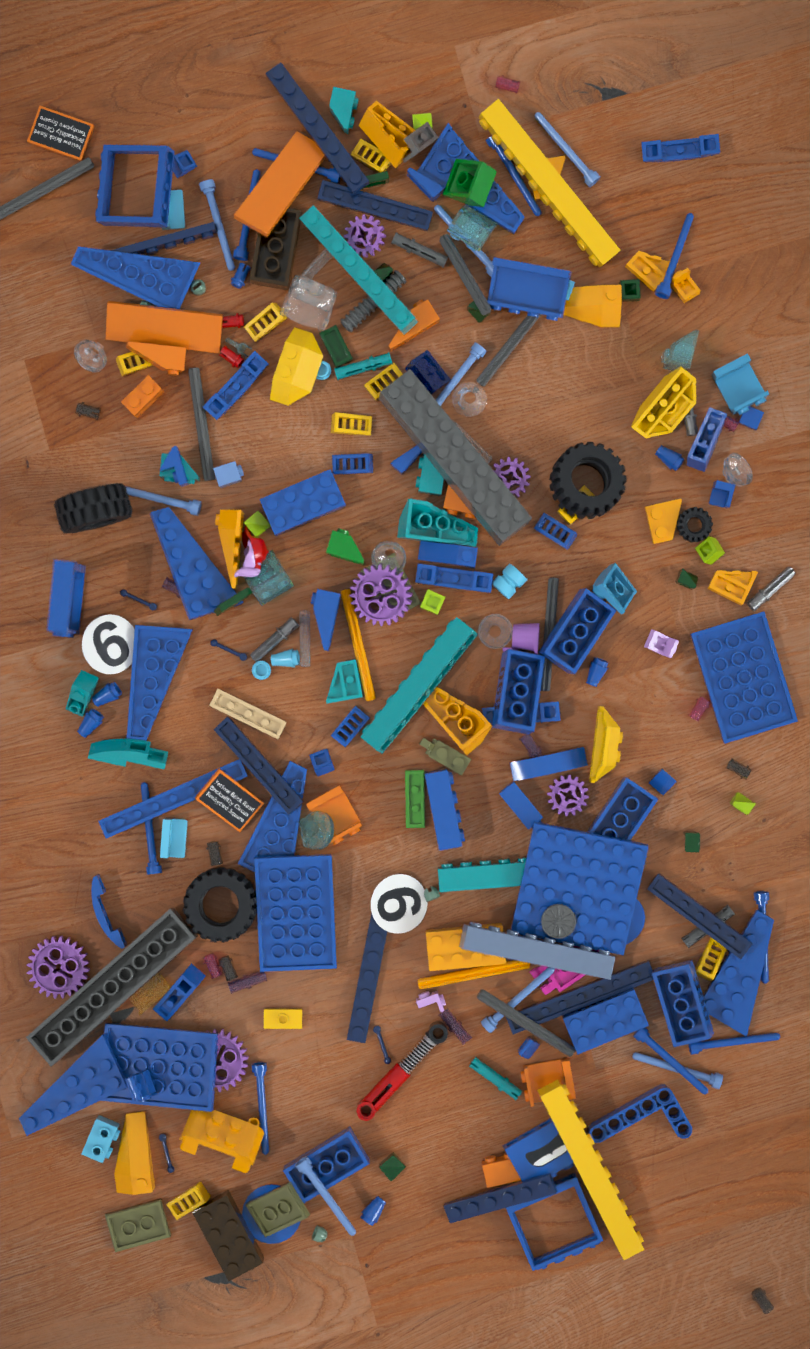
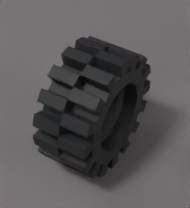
M689 508L678 517L677 530L684 540L699 542L707 538L712 531V517L703 508ZM696 517L700 519L702 523L700 531L692 532L688 529L687 523L690 518Z

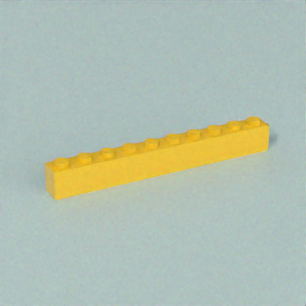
M498 99L485 109L479 116V123L482 128L489 130L495 144L501 145L505 150V156L510 161L513 160L517 165V171L522 176L525 175L527 177L529 186L534 191L537 190L541 195L540 199L546 206L549 205L552 208L554 217L564 223L566 232L577 239V245L582 251H586L589 254L591 263L594 266L598 265L600 268L621 251L502 102Z
M556 1080L537 1090L623 1260L643 1251L644 1248L641 1243L644 1240L639 1231L635 1232L633 1227L636 1224L631 1215L627 1216L625 1210L628 1208L623 1199L619 1200L617 1194L620 1192L616 1184L610 1183L608 1178L611 1177V1174L606 1166L602 1167L600 1162L603 1159L598 1150L594 1151L592 1145L595 1143L590 1133L586 1135L584 1131L586 1125L582 1117H577L575 1112L578 1109L573 1100L569 1102L567 1096L570 1093L565 1084L561 1085Z

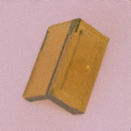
M157 973L129 1000L139 1010L138 1014L141 1015L162 997L171 986Z

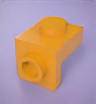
M689 268L683 271L679 270L673 275L671 287L683 303L700 294L701 290L690 277Z

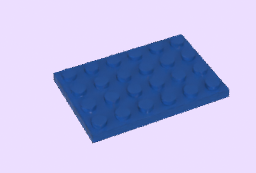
M765 611L690 634L723 744L798 722Z
M332 854L255 857L260 972L337 969Z
M116 1023L105 1024L104 1034L125 1078L149 1070L156 1092L152 1093L151 1098L142 1102L140 1100L133 1101L127 1087L100 1101L213 1111L218 1033Z

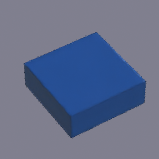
M749 406V411L741 415L738 423L756 431L764 412Z

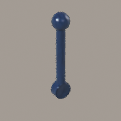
M122 589L120 591V595L123 597L127 596L135 601H138L148 606L150 610L157 609V605L155 603H149L147 601H144L130 593H127V590Z
M216 639L210 641L213 647L217 646L240 657L242 661L247 659L245 653L236 652L218 643Z
M377 1025L373 1031L377 1033L385 1057L384 1063L390 1064L391 1058L388 1057L380 1033L381 1027Z
M162 1133L159 1135V1140L163 1144L168 1164L167 1171L173 1173L175 1168L171 1164L166 1144L167 1136Z

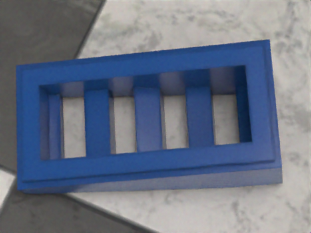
M412 168L407 170V176L432 202L443 194V186Z
M416 445L393 460L390 465L402 475L420 456L422 451Z
M373 454L332 455L333 474L373 473ZM358 458V469H355V459ZM363 458H365L366 469H363ZM339 459L343 460V470H340ZM347 459H350V470H348Z
M543 513L534 527L536 531L566 550L570 548L578 535L575 531L546 513ZM549 520L550 522L545 530H543L542 527L544 526L546 521ZM554 524L557 525L553 532L549 534V531L551 530L552 526ZM563 529L558 539L555 538L559 530ZM567 532H568V533H569V536L567 537L566 541L563 543L562 540L564 539V537L566 536V534H567Z
M355 706L331 736L346 747L370 717ZM356 713L359 717L363 719V721L359 722L352 715ZM351 719L354 723L358 725V727H353L347 721ZM346 725L353 731V733L350 734L349 732H347L343 728V726ZM341 731L348 737V739L345 740L344 738H342L338 734V732Z

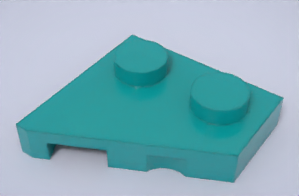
M356 659L337 663L326 704L363 697Z

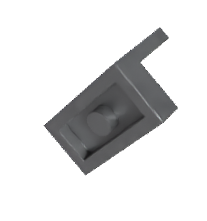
M428 122L404 138V141L412 151V153L402 159L404 163L438 139V136Z

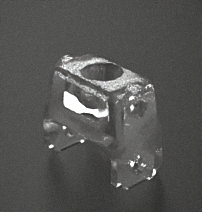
M295 275L283 301L280 315L286 316L301 325L318 328V331L321 332L325 331L332 314L337 292L333 288L307 277Z

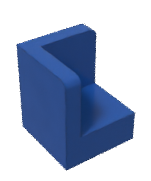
M716 480L713 484L709 504L726 509L729 508L735 485Z

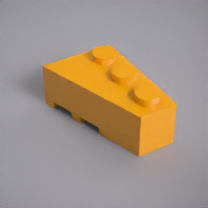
M375 101L367 108L359 127L390 163L397 168L403 162L402 159L412 153L404 138L413 133L415 129L378 101Z

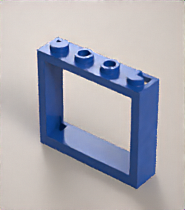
M103 145L101 153L102 166L99 172L100 187L97 192L98 207L95 212L96 222L104 226L167 228L175 151L168 146ZM115 154H159L153 217L109 216Z
M54 560L47 631L53 632V636L74 638V634H79L86 566L76 562Z
M575 1173L554 1181L557 1193L575 1187L594 1233L534 1258L515 1211L553 1195L506 1208L532 1271L545 1269L548 1264L553 1262L560 1263L565 1260V1257L571 1254L576 1256L582 1253L583 1249L588 1247L595 1248V1245L603 1241Z

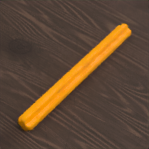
M342 590L341 597L366 701H372L376 697L357 615L354 611L355 607L351 604L353 598L350 597L351 590Z
M512 960L502 965L482 966L421 978L417 982L419 989L422 990L529 969L530 963Z

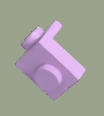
M651 629L644 647L662 656L672 658L679 641Z
M425 991L416 998L418 1008L437 1002L440 1012L444 1011L443 1006L446 1005L443 994L439 995L438 991L432 993Z

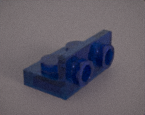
M428 350L417 356L405 367L406 371L411 369L431 395L451 380Z

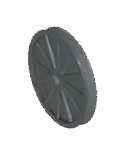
M554 904L543 912L541 925L544 932L550 937L557 939L565 938L574 931L576 917L568 906Z

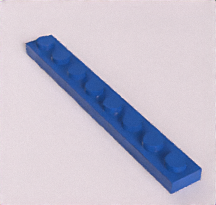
M240 759L220 767L221 770L236 781L248 777ZM219 768L99 820L98 822L105 838L107 839L195 800V796Z

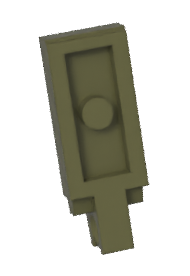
M422 738L419 745L427 749L426 754L430 758L461 776L471 761L469 757L440 740L433 739L430 742Z

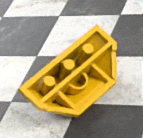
M294 327L285 341L273 376L270 394L271 401L289 406L312 392L324 357L313 333Z
M681 366L664 376L639 407L631 427L646 439L672 433L696 404V378Z
M598 706L589 776L590 783L598 781L616 766V762H620L621 751H618V744L622 743L623 732H620V727L603 706Z

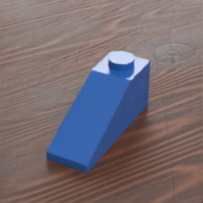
M709 407L687 456V466L705 472L726 420L727 413Z
M420 541L418 560L475 568L478 548Z
M191 963L153 1010L168 1021L206 975Z

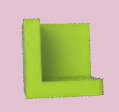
M427 590L420 608L438 615L445 596Z

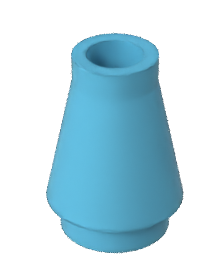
M292 648L271 655L272 666L295 668L296 665H300L299 651Z

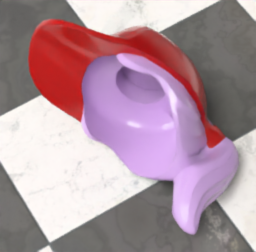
M246 526L242 534V542L245 547V561L243 568L237 570L234 577L258 576L261 572V564L269 553L265 541L262 538L252 536Z

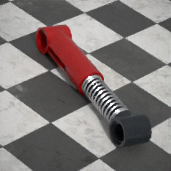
M433 1022L425 1033L424 1039H421L422 1042H419V1045L416 1044L417 1047H414V1050L412 1049L409 1055L407 1054L408 1057H405V1060L402 1059L403 1062H397L373 1089L358 1102L356 1112L359 1119L363 1121L371 1120L375 1113L411 1076L410 1071L415 1069L414 1066H417L426 1054H429L428 1051H431L434 1046L447 1039L448 1030L443 1022ZM436 1028H441L444 1031L439 1037L433 1034V1030ZM384 1089H386V1090L375 1100V1102H374L373 1100H374ZM367 1105L371 1108V1112L363 1113L361 1108Z

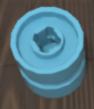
M510 563L502 571L503 575H498L492 582V585L508 600L516 593L515 588H520L527 581L525 576Z

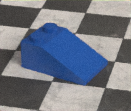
M317 589V593L313 592L311 604L314 605L313 609L323 648L325 651H329L341 594Z

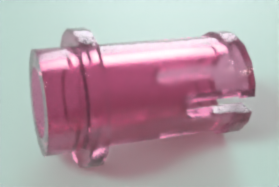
M504 75L502 77L498 76L495 88H498L499 91L503 89L517 94L520 81L504 78Z
M727 415L723 426L729 429V432L730 430L734 432L740 422L737 421V418L733 419Z
M701 696L699 699H696L697 703L690 714H688V716L698 722L706 708L710 707V702Z
M214 953L203 957V964H206L211 979L223 974L217 963V956Z

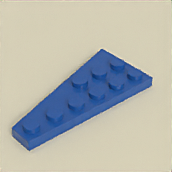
M448 123L417 172L440 184L445 189L455 159L479 160ZM495 181L492 183L484 207L470 206L512 234H515L525 218Z
M170 507L150 513L189 620L214 613V609L219 604L237 594ZM242 601L235 606L242 605L244 602Z
M135 625L127 739L147 741L193 629Z
M756 909L741 933L753 944L742 959H739L731 952L728 954L714 980H712L703 995L709 1015L746 1037L774 923L773 918Z
M105 1034L19 1118L26 1136L127 1088L126 1078Z

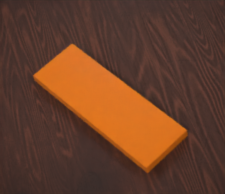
M296 131L236 211L234 219L267 237L326 158L315 141Z
M108 301L106 340L184 347L186 350L220 353L223 314Z

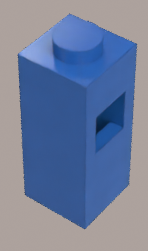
M514 781L499 792L500 796L528 830L530 828L533 829L534 822L542 823V815Z

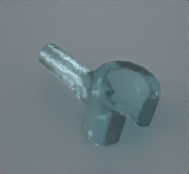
M228 337L226 338V342L237 348L238 353L248 357L244 354V351L247 348L252 350L250 346L245 343L239 344Z

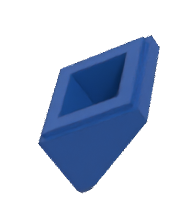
M188 150L174 155L173 172L177 178L182 177L197 167Z
M327 748L309 755L317 776L335 770Z
M660 769L649 781V784L664 795L677 781L663 769Z
M528 1036L519 1047L518 1053L520 1056L529 1059L540 1044Z

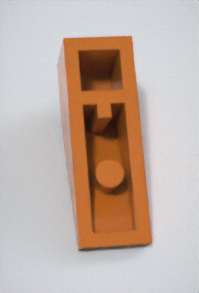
M428 299L426 301L419 300L413 305L414 308L410 312L417 319L418 323L405 335L400 330L397 331L389 344L390 352L440 322V318Z
M129 341L126 344L128 350L160 370L168 372V375L179 376V373L184 371L186 348Z

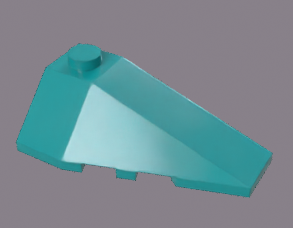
M407 500L399 518L397 538L476 547L478 528L448 514L447 511L437 508L428 501Z

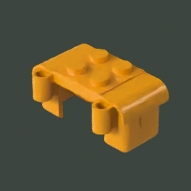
M191 1110L180 1140H182L180 1149L195 1155L200 1144L235 1157L232 1169L247 1173L251 1165H254L264 1131L259 1127L260 1122L257 1118H250L247 1122L216 1110L212 1112Z

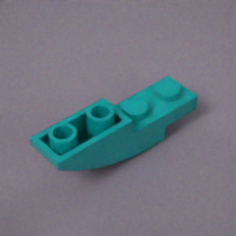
M109 739L91 743L88 759L126 767V762L128 761L165 770L168 751L150 748V741Z

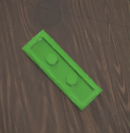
M405 770L406 828H425L424 770Z

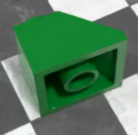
M455 159L443 195L470 206L484 207L497 171L483 161Z
M340 528L337 531L332 530L326 554L364 566L365 561L352 536L349 535V531Z

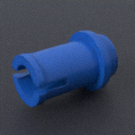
M239 263L234 277H231V285L238 289L245 286L244 281L251 270V267L247 265L242 272L245 266L244 263Z

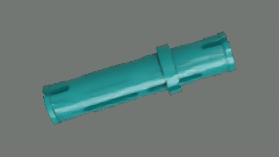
M388 352L376 357L369 356V359L334 368L337 380L370 370L376 371V368L393 363Z
M477 1057L470 1063V1068L497 1086L500 1092L504 1091L515 1101L521 1095L523 1090L516 1087L509 1081V1078H504Z

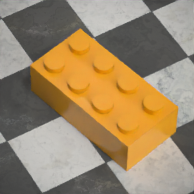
M502 923L484 924L481 926L487 929L489 926H495L503 932ZM463 927L426 930L429 971L506 964V958L460 948L459 944Z

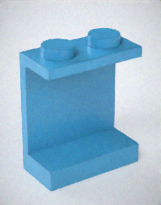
M748 353L712 373V377L732 415L736 413L741 415L749 411L748 407L753 404L756 406L766 402L765 398L769 395L768 391L764 392L749 364L751 359Z

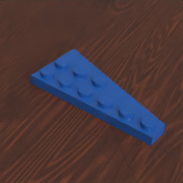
M78 246L71 265L158 307L180 309L201 262Z
M289 761L282 777L303 800L307 769ZM272 796L238 864L255 872V857L294 856L302 804L289 815Z

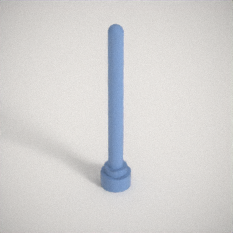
M536 112L534 118L582 172L585 179L584 182L590 188L597 183L601 176L596 171L589 170L540 112Z
M213 179L200 182L199 186L201 192L207 196L227 268L229 271H233L235 265L214 196L216 186Z
M436 205L434 211L486 266V273L492 278L493 261L456 225V222L440 205Z
M475 342L469 352L470 356L437 397L436 401L440 406L475 360H479L480 357L486 354L487 351Z
M125 486L128 495L187 509V512H190L191 515L198 516L200 513L202 501L194 499L187 502Z
M548 967L511 999L507 1005L512 1008L518 1005L555 972V968ZM497 1012L493 1016H486L481 1021V1024L489 1033H492L497 1028L498 1021L504 1015Z
M638 1052L632 1055L634 1060L677 1072L664 1060ZM685 1067L697 1079L708 1082L712 1088L720 1089L723 1074L715 1072V1074L711 1073L709 1075Z
M307 1156L301 1158L295 1164L297 1170L307 1175L349 1235L354 1236L356 1234L355 1228L313 1172L310 1159Z

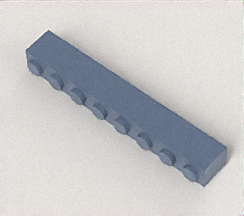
M470 922V925L464 924L459 947L464 950L611 980L615 957L610 955V951L599 949L596 952L592 951V947L584 945L577 948L573 947L574 943L566 941L558 944L555 943V939L544 937V940H539L536 935L528 933L525 936L518 935L519 932L507 930V933L501 932L500 928L495 926H489L488 929L482 928V924Z

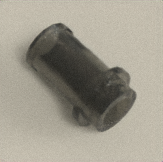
M78 402L75 414H79V417L82 415L98 420L101 408L86 405L85 402Z
M733 758L730 759L726 766V769L739 775L740 779H747L751 772L748 765L744 766Z
M218 841L207 843L206 850L209 852L211 866L223 864L219 848L221 844Z
M229 955L218 960V966H221L226 981H231L238 977L231 962L232 958H229Z
M757 1288L752 1292V1299L758 1303L764 1314H768L774 1309V1306L765 1295V1290Z

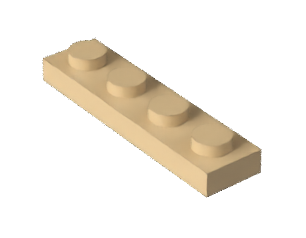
M219 688L209 705L276 739H279L287 723Z

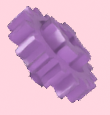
M365 214L362 216V219L356 216V222L349 221L351 227H345L348 234L344 235V238L349 240L347 243L359 256L361 253L365 258H367L368 253L375 256V250L381 251L379 245H385L382 238H385L386 235L381 233L385 228L379 226L381 222L378 219L374 221L373 216H370L369 219ZM364 224H370L374 227L366 228ZM364 232L368 234L366 235V241L362 239L364 237ZM363 244L366 249L358 248L356 245Z
M510 457L507 458V462L500 459V465L495 463L494 467L496 470L493 471L508 489L514 485L520 486L516 490L510 491L518 498L520 497V491L526 492L524 486H529L530 484L526 482L527 479L531 478L530 475H526L529 469H523L524 462L518 464V458H515L513 462H511ZM510 466L508 470L500 471L503 467ZM517 468L522 473L523 479L521 477H518L516 473ZM509 474H513V479H515V481L511 480L510 483H508L507 478H505L504 476H509Z
M568 774L567 779H564L563 775L560 776V781L554 779L555 785H549L552 791L547 792V795L551 796L548 803H553L551 808L553 810L558 808L557 813L559 815L564 811L565 816H568L569 812L574 816L575 810L581 812L580 806H586L587 804L584 802V799L589 798L588 795H584V792L588 791V788H582L584 782L578 783V777L572 780L570 774ZM563 783H569L565 788L559 787ZM576 787L580 790V797L576 796ZM570 790V794L576 799L568 798L564 800L565 796L560 791L568 793ZM555 793L560 797L559 804L556 802ZM576 803L574 807L566 808L568 804Z

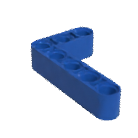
M660 1084L589 1124L587 1131L595 1143H600L661 1108L678 1137L688 1138L692 1134V1126L671 1089L665 1084ZM661 1091H668V1096L666 1098H659V1094ZM645 1100L652 1101L649 1108L642 1107ZM670 1108H678L677 1113L675 1115H669L668 1112ZM630 1109L635 1110L633 1117L625 1116L626 1111ZM617 1119L618 1124L611 1127L609 1126V1121ZM681 1124L687 1125V1129L684 1132L678 1131V1127ZM596 1128L602 1130L599 1136L592 1135V1131Z

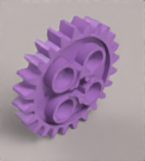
M380 563L378 569H376L375 565L372 564L371 571L366 567L364 568L365 574L359 572L357 575L360 579L355 578L353 580L357 585H352L350 588L355 591L350 594V597L355 598L351 604H357L354 611L360 610L361 614L359 617L361 618L365 615V622L372 619L373 625L377 621H379L380 626H383L385 621L388 625H391L392 619L398 622V616L403 618L405 615L403 611L408 612L409 608L406 604L409 605L412 601L407 598L411 597L413 593L407 592V590L412 586L405 584L408 578H401L403 572L396 573L397 567L390 570V564H388L384 569L382 563ZM389 579L392 582V587H386L383 584V580ZM371 584L374 591L368 592L365 589V585ZM394 589L397 590L396 593L386 594L383 597V599L381 596H377L370 600H365V597L376 596L379 592H381V594H384ZM390 597L397 600L398 604L396 606L389 603ZM372 602L377 603L379 610H373L370 604Z
M53 936L51 942L46 938L44 939L45 945L38 943L39 950L34 948L32 951L35 955L28 957L32 962L28 963L27 966L32 969L27 974H33L29 981H36L33 988L40 986V994L44 990L47 991L46 997L53 993L54 999L58 997V994L63 999L66 992L69 996H72V989L77 992L79 990L78 985L84 986L85 984L82 979H88V976L84 974V972L90 971V968L85 967L90 961L84 960V957L88 954H81L83 946L77 948V941L71 944L70 937L64 941L63 936H60L57 941L56 937ZM53 949L60 951V958L52 956ZM44 957H47L51 962L46 961ZM69 960L74 961L76 969H70L67 962ZM60 963L61 969L59 971H56V965ZM41 965L49 967V974L41 972ZM67 973H70L73 977L70 978ZM57 976H62L65 979L64 985L57 983Z
M224 1029L218 1034L217 1055L222 1045H225L220 1062L216 1067L215 1087H217L219 1092H221L223 1086L226 1090H229V1084L235 1087V1079L237 1081L242 1080L239 1074L245 1075L246 1071L242 1068L248 1067V1063L244 1061L249 1058V1056L243 1055L247 1051V1048H241L243 1041L237 1043L238 1036L236 1035L231 1038V1031L224 1035ZM228 1051L233 1052L235 1059L228 1060L225 1057V1053ZM224 1069L227 1072V1076L220 1077L217 1074V1070Z

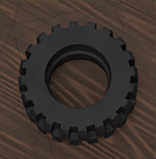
M581 442L577 443L574 447H569L556 461L550 474L549 480L552 481L550 491H554L552 495L554 501L559 500L560 504L558 506L561 509L565 507L568 510L567 514L572 516L575 513L577 518L583 519L585 516L588 519H594L596 516L600 517L607 511L609 512L619 502L626 488L624 484L627 482V476L623 475L626 471L624 465L620 466L619 462L621 459L618 455L614 457L612 449L608 448L606 450L604 445L600 443L594 446V442H587L585 445ZM587 465L596 469L604 482L602 493L598 496H587L579 492L572 481V471L575 467Z
M122 483L106 484L79 490L56 499L54 503L60 530L67 534L112 525L128 519L132 515L127 489Z
M211 868L202 872L188 886L183 899V913L186 915L185 920L187 924H190L192 927L191 930L194 933L200 934V937L203 939H210L211 942L222 941V943L237 939L240 935L244 934L251 926L257 914L256 890H254L253 884L245 878L244 874L238 873L232 868ZM226 887L237 896L239 908L237 914L231 920L222 923L215 922L205 914L203 899L212 888Z

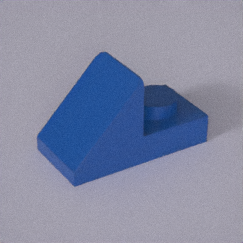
M173 446L159 471L165 472L175 469V472H172L174 481L183 487L189 485L179 448Z

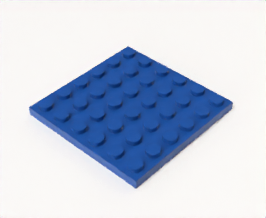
M534 822L511 930L519 932L518 935L525 936L528 933L536 935L538 939L544 940V937L555 939V942L558 943L566 941L574 943V946L580 947L584 945L592 947L594 950L602 949L610 951V953L624 955L649 848L648 844ZM563 904L574 912L576 926L569 936L557 939L550 937L544 932L541 925V917L543 912L551 905Z

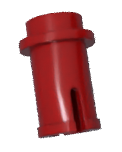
M236 313L233 316H224L223 322L227 323H222V329L230 327L241 328V326H244L243 314L239 315V313Z
M224 346L220 351L221 353H219V356L231 363L233 368H239L244 362L241 354H236L227 346Z

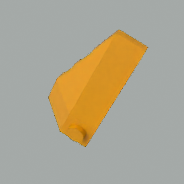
M621 285L573 287L569 300H566L563 316H568L581 322L584 321L600 328L620 327L622 307Z
M220 510V514H216L215 525H218L232 589H237L238 577H234V574L239 570L244 512L242 510Z
M438 687L434 689L423 703L466 755L483 742L492 728V725L480 711Z
M145 1111L126 1113L114 1173L117 1193L144 1194L153 1192L155 1188Z

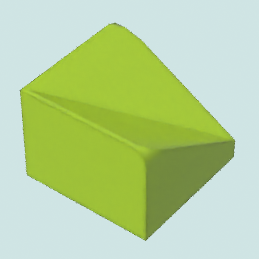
M413 114V129L417 130L426 122L432 127V114Z
M259 510L244 522L255 537H259L271 527Z
M710 536L695 548L703 562L710 565L725 554L717 539Z
M739 792L730 801L733 807L745 815H748L756 804Z

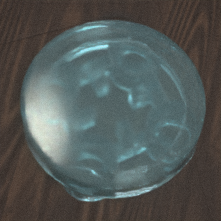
M314 811L299 822L304 847L321 850L330 844L334 835V823L327 813Z

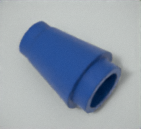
M662 445L655 453L670 470L673 469L674 471H677L685 460L681 457L682 454Z
M594 657L590 663L586 683L597 687L608 670V662Z
M115 682L107 683L92 697V700L99 707L119 699L122 692Z
M92 708L86 712L77 732L87 738L88 735L103 723L104 716Z
M376 1196L362 1211L360 1218L373 1226L374 1223L378 1222L386 1202Z

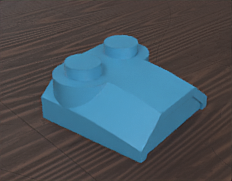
M616 563L609 565L603 570L593 584V594L602 600L606 599L620 614L625 613L627 606L637 593V590Z

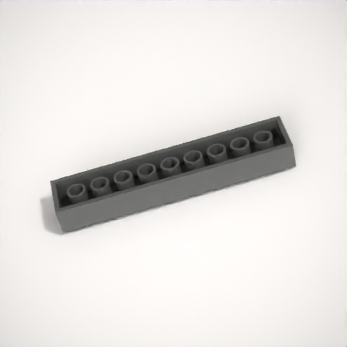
M411 369L380 392L378 399L413 442L421 449L422 453L425 454L498 546H501L529 524L532 517Z
M174 907L170 908L26 1037L27 1040L50 1066L55 1065L198 937L197 933L191 930L190 925L187 924Z

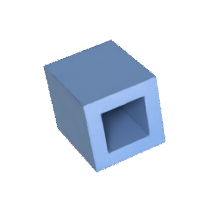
M235 461L213 468L220 488L242 482L241 476H244L241 465L237 466Z

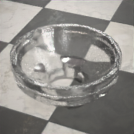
M82 340L74 348V356L77 362L90 372H100L107 363L104 347L98 342Z
M474 382L460 384L454 390L452 396L454 409L465 417H474L480 414L487 402L484 389ZM468 392L473 393L476 397V400L471 404L464 400V396Z
M731 453L725 458L722 472L728 483L743 487L752 482V470L748 462L741 455Z
M383 541L374 548L371 561L376 569H378L380 563H382L384 569L390 564V570L397 567L396 573H399L406 564V552L396 542ZM392 549L395 551L396 556L389 558L386 556L385 551Z
M500 614L486 616L478 626L479 639L486 647L492 649L502 648L512 638L513 627L510 621ZM492 626H497L501 630L500 635L496 638L489 634V629Z

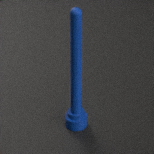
M490 136L486 139L489 148L492 147L493 150H496L535 216H540L542 213L541 209L512 161L505 156V150L501 145L495 144Z
M254 148L252 150L254 156L275 161L278 157V154ZM319 166L315 171L316 174L326 176L327 179H330V182L339 184L341 177L335 168L327 169Z
M258 169L253 171L249 194L259 182L260 171ZM245 224L242 226L239 246L234 249L233 258L240 261H248L249 256L246 246L250 227Z
M692 213L686 215L664 280L656 288L655 295L659 298L669 299L672 292L670 283L694 218Z
M146 782L141 783L142 801L150 798ZM152 819L145 821L149 863H147L148 867H146L147 875L162 873V867L159 865L156 857Z
M754 892V901L758 904V910L766 914V904L770 900L769 892ZM768 949L761 974V981L764 984L769 982Z
M646 1027L634 1033L633 1037L638 1042H645L702 1094L708 1093V1088L650 1037L649 1030Z
M769 1033L699 1041L688 1044L690 1054L693 1055L699 1054L702 1049L776 1041L780 1039V1034Z
M256 1062L251 1065L252 1073H254L257 1080L260 1128L264 1131L261 1149L262 1153L267 1155L269 1153L264 1085L267 1063Z

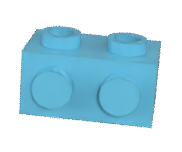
M98 1115L81 1155L101 1163L104 1162L105 1158L109 1159L113 1148L110 1147L112 1141H117L121 1130H118L120 1123Z

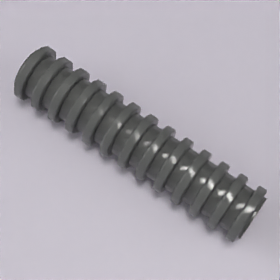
M394 270L393 275L390 274L389 278H385L384 284L392 292H397V288H401L402 284H406V279L398 270ZM368 295L366 299H362V303H358L359 306H355L353 311H349V315L346 314L344 319H340L341 324L348 332L352 333L353 328H357L358 324L361 325L362 320H366V317L370 316L371 312H375V308H379Z

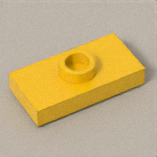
M264 1009V1029H302V1009Z

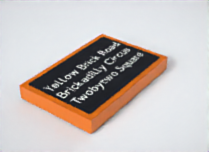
M39 106L27 142L71 159L82 161L95 126L83 120Z
M220 768L195 796L198 802L239 832L243 830L264 804V801Z

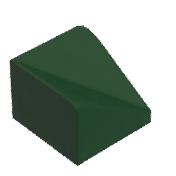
M383 263L374 272L385 282V278H389V275L393 274V268Z
M620 280L622 302L639 301L641 299L640 280Z
M474 301L467 306L468 312L479 323L490 315V313L482 315Z
M682 568L675 582L693 590L697 586L698 577L686 572Z
M683 832L685 835V852L699 853L700 833Z
M394 1152L379 1164V1168L390 1181L394 1180L406 1167Z

